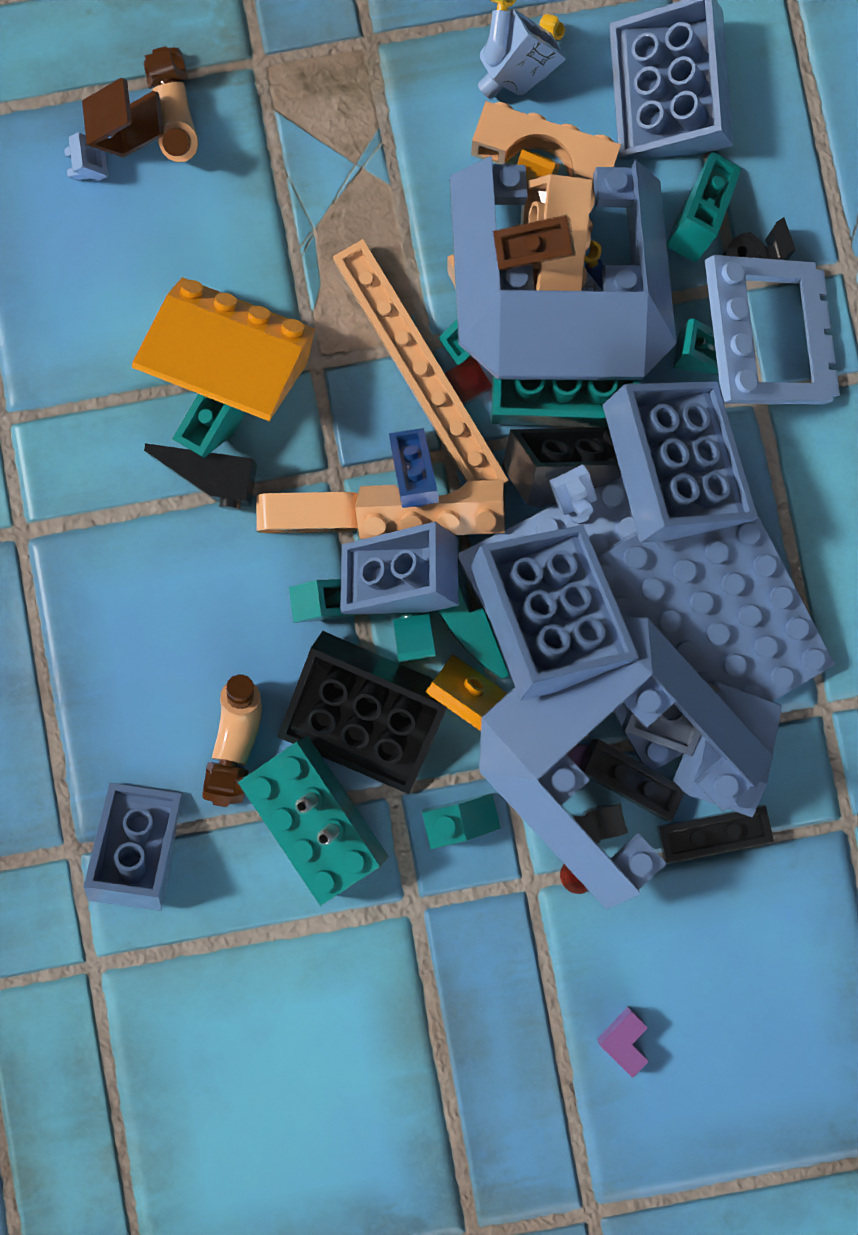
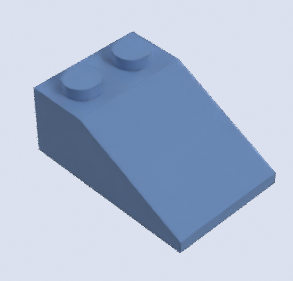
M437 522L342 544L341 613H417L459 606L458 537Z
M715 681L714 685L720 688L718 696L773 756L782 706ZM702 735L698 740L693 755H683L673 781L687 795L715 804L695 783L705 771L721 758L720 754ZM771 763L758 787L749 788L728 809L753 817L767 786Z
M109 783L83 886L88 901L162 911L170 874L182 793Z

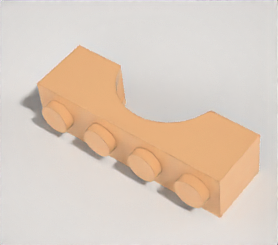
M485 101L472 139L471 155L481 159L492 155L493 163L506 164L513 156L520 153L522 149L544 150L561 160L566 167L569 177L593 180V173L596 167H614L621 144L615 143L610 137L605 135L593 136L581 132L576 126L571 124L559 125L547 121L545 117L537 113L525 114L513 110L510 105L503 102L491 103ZM592 181V190L594 191V182Z
M504 480L467 481L458 490L438 496L439 503L402 508L399 489L396 485L360 486L355 506L359 539H366L432 522H437L454 535L505 533Z

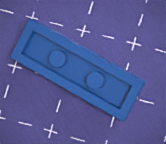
M424 428L389 433L402 508L422 507L427 504L439 503L438 490Z

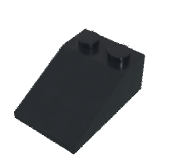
M609 428L510 429L502 467L527 505L543 507L548 504H557L549 480L581 465H584L588 470L594 489L622 477Z

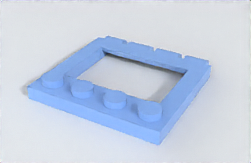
M713 255L705 260L720 391L724 404L823 405L832 402L833 397L839 396L837 370H829V366L836 364L833 336L825 335L824 333L832 329L828 301L820 300V298L827 296L824 270L816 269V262ZM746 280L800 284L812 383L758 382Z

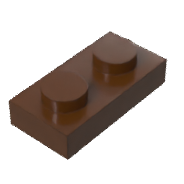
M568 215L493 231L498 269L501 271L575 256L571 221Z

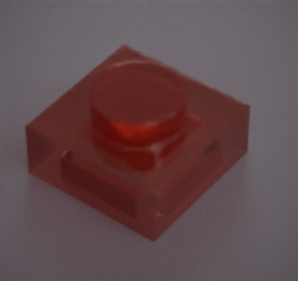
M473 357L444 373L463 405L492 389V384Z

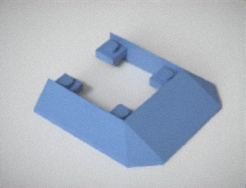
M491 155L450 175L459 345L497 379L643 380L676 345L660 180L636 159L632 168L596 167L593 173L596 207L626 208L631 265L604 266L601 272L603 291L534 290L533 265L504 271L498 269L493 231L497 230L495 205L526 204L528 196L525 165L492 164Z
M622 617L639 656L636 661L558 692L520 701L517 690L514 687L481 717L479 772L606 910L640 895L639 889L667 864L639 833L610 858L562 806L589 781V778L566 753L613 710L623 703L643 726L647 728L674 704L721 756L695 783L723 812L749 788L758 787L773 759L771 753L648 618Z

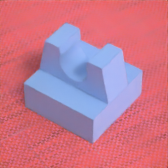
M78 132L68 137L69 146L64 149L65 157L71 158L72 168L67 169L68 177L75 180L92 178L97 181L109 177L105 151L88 146L86 135Z
M584 465L549 480L558 508L563 515L575 511L579 518H582L594 512L590 503L596 501L597 497L590 474Z

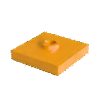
M455 655L450 657L426 691L427 694L479 731H481V717L508 694Z

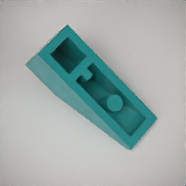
M713 151L709 154L673 225L667 241L668 248L694 263L700 259L719 233L739 178L741 167Z

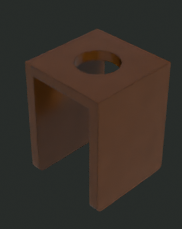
M119 78L82 100L86 143L88 146L125 157L161 138L164 134L160 95L156 91H152L130 103L127 80Z

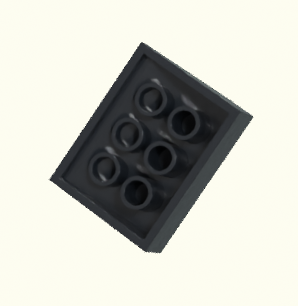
M322 631L310 648L277 737L294 744L308 736L322 757L410 794L447 707L426 692L434 681L433 678Z

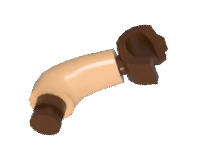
M164 46L153 49L151 54L145 55L146 59L143 63L147 78L146 82L148 89H152V91H156L160 95L164 134L161 138L157 139L158 145L162 153L169 160L185 162L196 154L199 145L198 136L190 114L185 84L180 82L188 80L187 69L181 50L176 47L168 48Z
M240 674L231 677L220 693V723L212 754V759L218 760L219 763H207L202 790L203 799L212 801L213 805L228 807L229 804L243 802L245 793L238 782L248 775L249 770L237 767V764L246 765L256 740L262 714V702L258 687L248 676Z

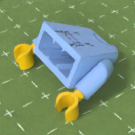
M490 0L497 4V10L492 12L490 34L486 45L480 52V59L488 73L478 83V87L491 100L504 87L519 96L524 95L541 80L547 78L554 69L566 60L565 55L556 40H560L564 36L565 26L562 22H559L557 16L547 13L543 15L538 25L514 8L508 12V7L512 6L516 0Z

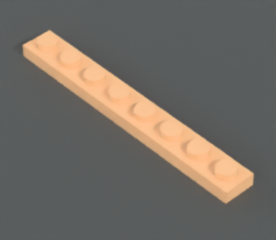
M364 239L334 255L333 261L465 481L504 480V485L507 484L509 481Z

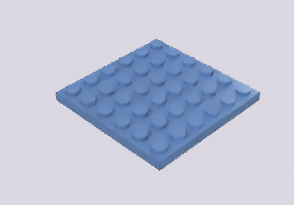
M759 516L758 519L751 522L667 541L640 543L636 531L596 555L622 617L648 618L706 682L714 684L715 681L773 702L835 665ZM623 703L612 711L621 727L629 710ZM623 730L640 763L654 771L684 754Z

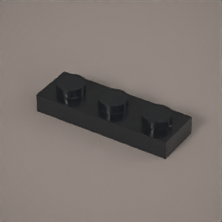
M592 739L579 767L591 780L664 821H673L685 793L675 782L600 739Z
M758 805L753 817L729 811L657 826L662 855L666 863L774 842L765 805Z

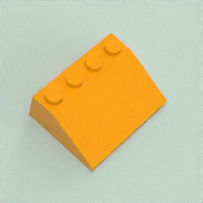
M182 277L167 294L132 362V368L270 421L308 363L315 328L304 325L299 320L289 319L273 313L265 307L255 306L237 299L229 293H222L206 287L198 281Z

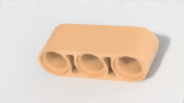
M305 492L256 495L257 532L325 533L358 531L355 510L358 493Z

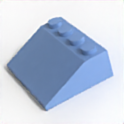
M681 0L609 23L618 144H621L618 154L621 160L700 155L733 146L723 10L717 0Z
M717 381L625 384L603 404L640 543L674 540L758 519Z
M584 525L480 545L471 565V570L520 701L558 692L638 659L637 651Z

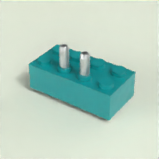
M308 736L295 742L238 782L320 906L379 868L389 857Z

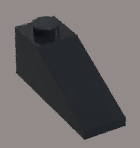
M145 443L144 451L214 501L220 502V508L240 511L241 505L251 507L257 464L253 458L210 453L204 458L190 449Z

